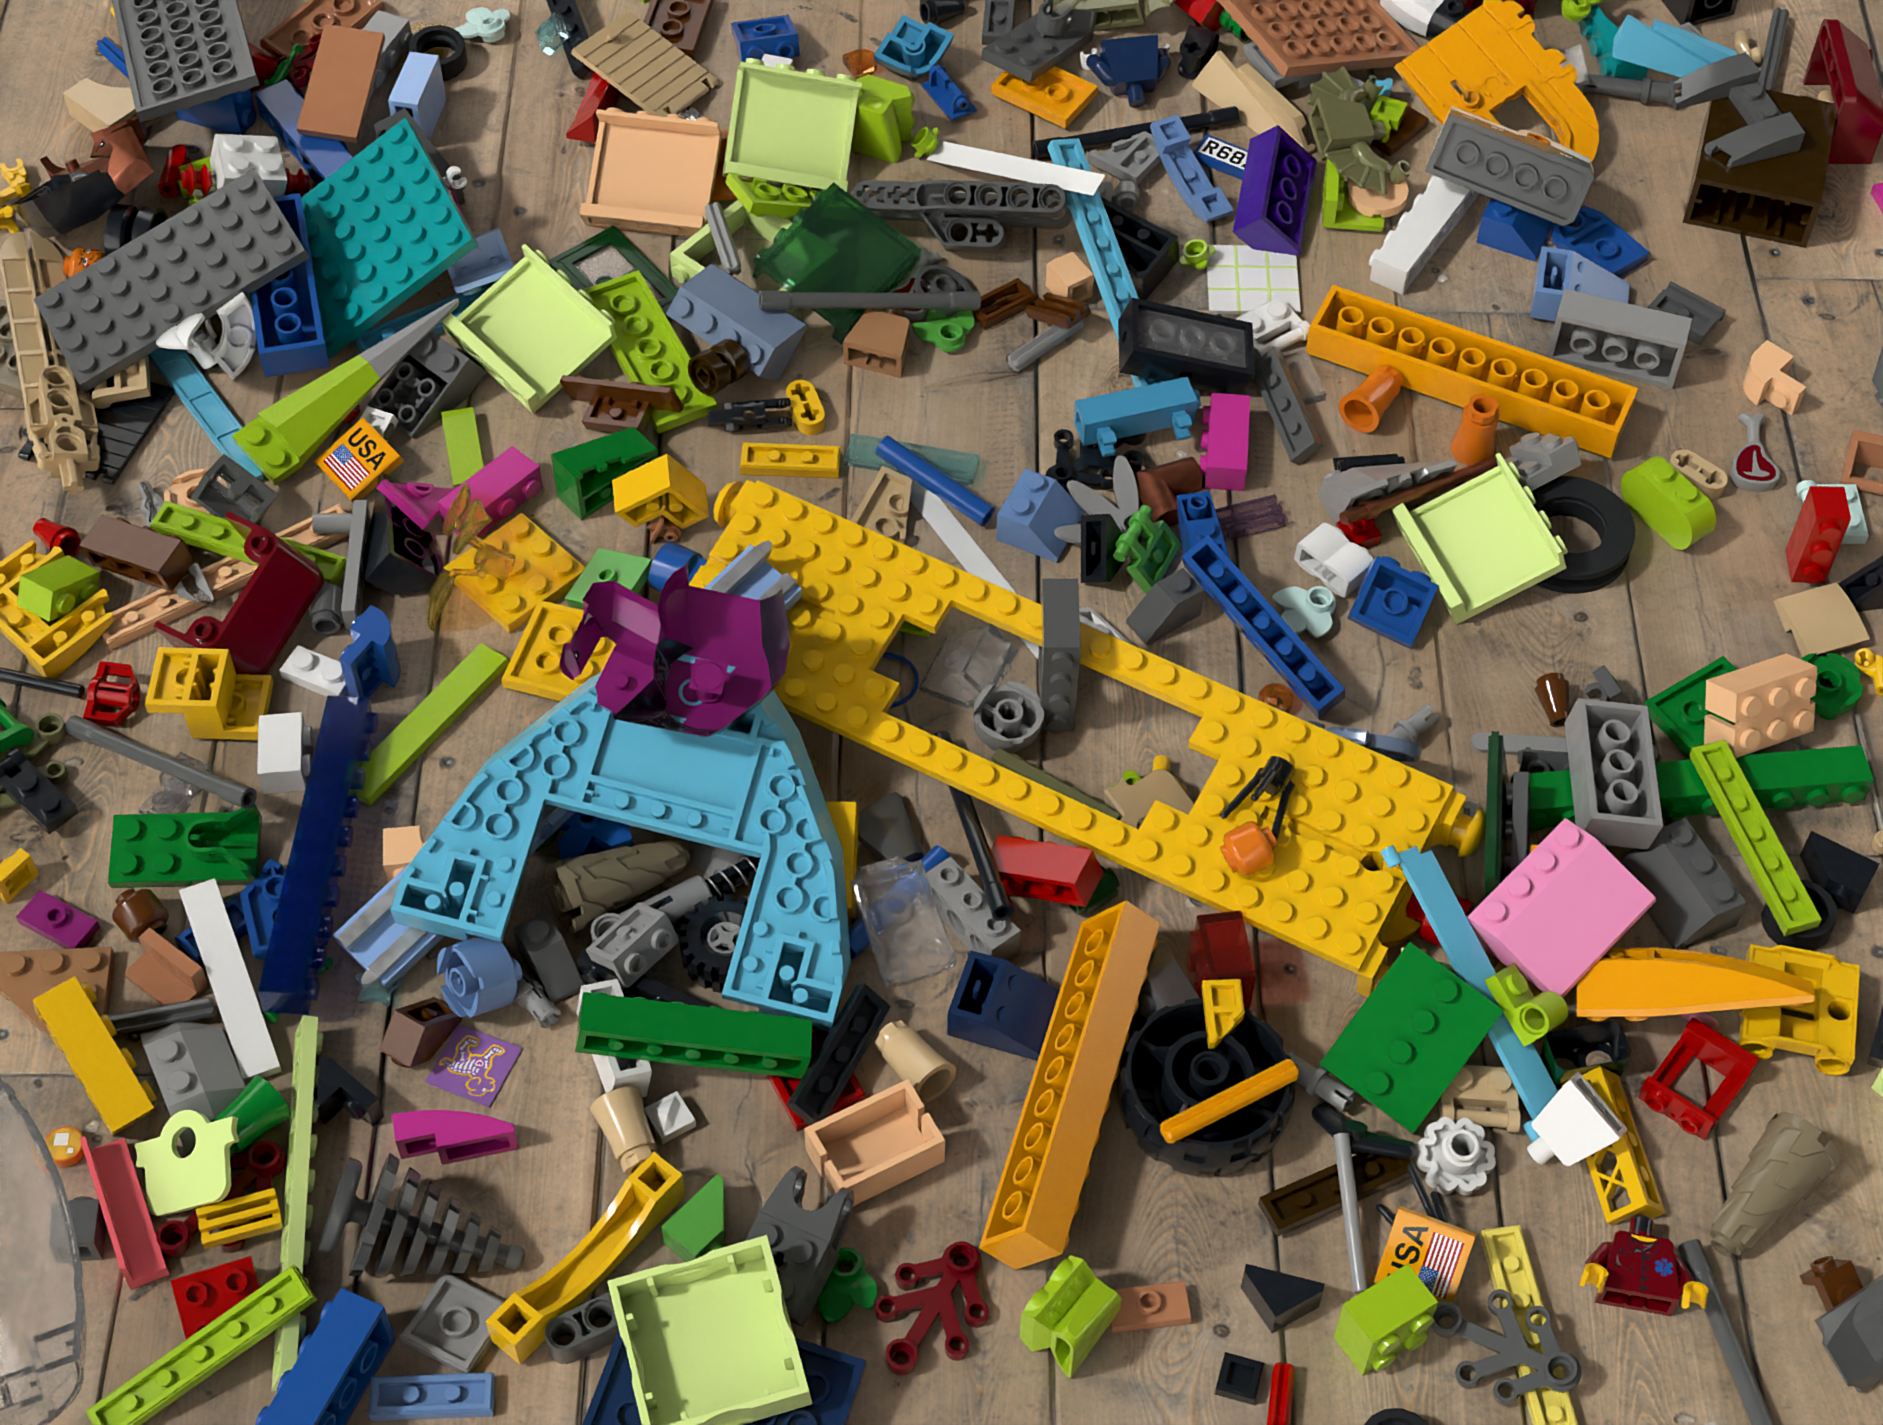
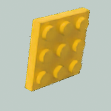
M523 513L517 515L443 567L445 576L509 633L531 618L539 600L553 603L570 591L585 569L579 561Z
M539 600L501 679L504 688L562 701L589 678L603 671L616 644L608 637L600 638L582 673L575 677L574 680H571L562 673L559 662L563 645L571 642L583 618L584 610Z

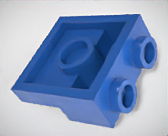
M788 14L731 23L732 35L736 41L737 52L741 62H746V58L762 60L764 54L789 59L800 56L798 33Z
M1376 556L1369 564L1347 619L1404 647L1410 648L1439 585L1431 582V578L1422 572H1410L1400 567L1401 564L1391 557Z

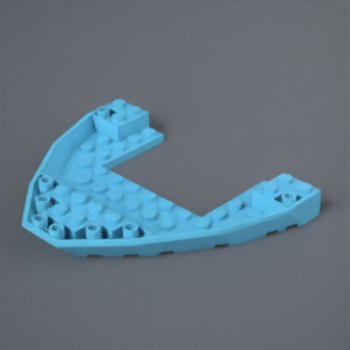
M683 654L677 660L694 664L695 658L698 657ZM728 665V678L737 670V667ZM601 673L589 678L485 761L402 874L390 909L396 924L463 941L468 940L471 934L502 942L545 804L760 858L722 991V999L758 1007L759 1012L762 1014L793 1015L799 1018L812 1019L813 1030L829 1032L837 1017L851 964L843 849L800 731L774 690L732 728L703 738L615 720L613 713L601 708L597 703L598 695L595 685ZM691 678L685 680L679 687L680 699L687 705L701 704L700 700L690 702L683 697V687L690 682ZM670 715L675 721H678L683 724H685L689 720L686 718Z

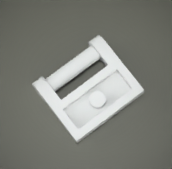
M1280 296L1236 318L1237 320L1253 324L1255 362L1273 347L1281 351L1299 340L1304 342L1308 339L1310 324L1305 320L1302 321ZM1287 329L1291 330L1288 333L1270 341L1265 345L1262 344L1263 342L1286 331Z

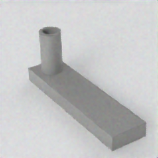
M354 500L352 513H314L312 517L314 534H350L341 604V614L346 630H350L355 618L362 613L365 586L363 559L371 523V514L367 500Z

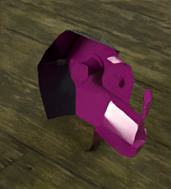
M688 562L684 567L673 572L665 582L658 605L615 581L592 583L582 599L584 606L583 618L571 642L563 645L559 662L562 673L571 680H574L575 677L582 673L600 638L608 637L616 646L612 650L595 685L598 695L597 703L601 708L613 713L615 720L703 738L710 737L736 725L756 708L782 680L786 670L790 646L789 624L783 591L781 589L777 594L769 598L756 600L689 586ZM683 654L697 657L694 664L677 659ZM728 665L733 666V668L729 672H727ZM690 678V682L683 687L682 694L687 701H701L698 705L694 706L685 704L679 697L680 685ZM670 715L682 717L684 719L680 723L678 721H675Z

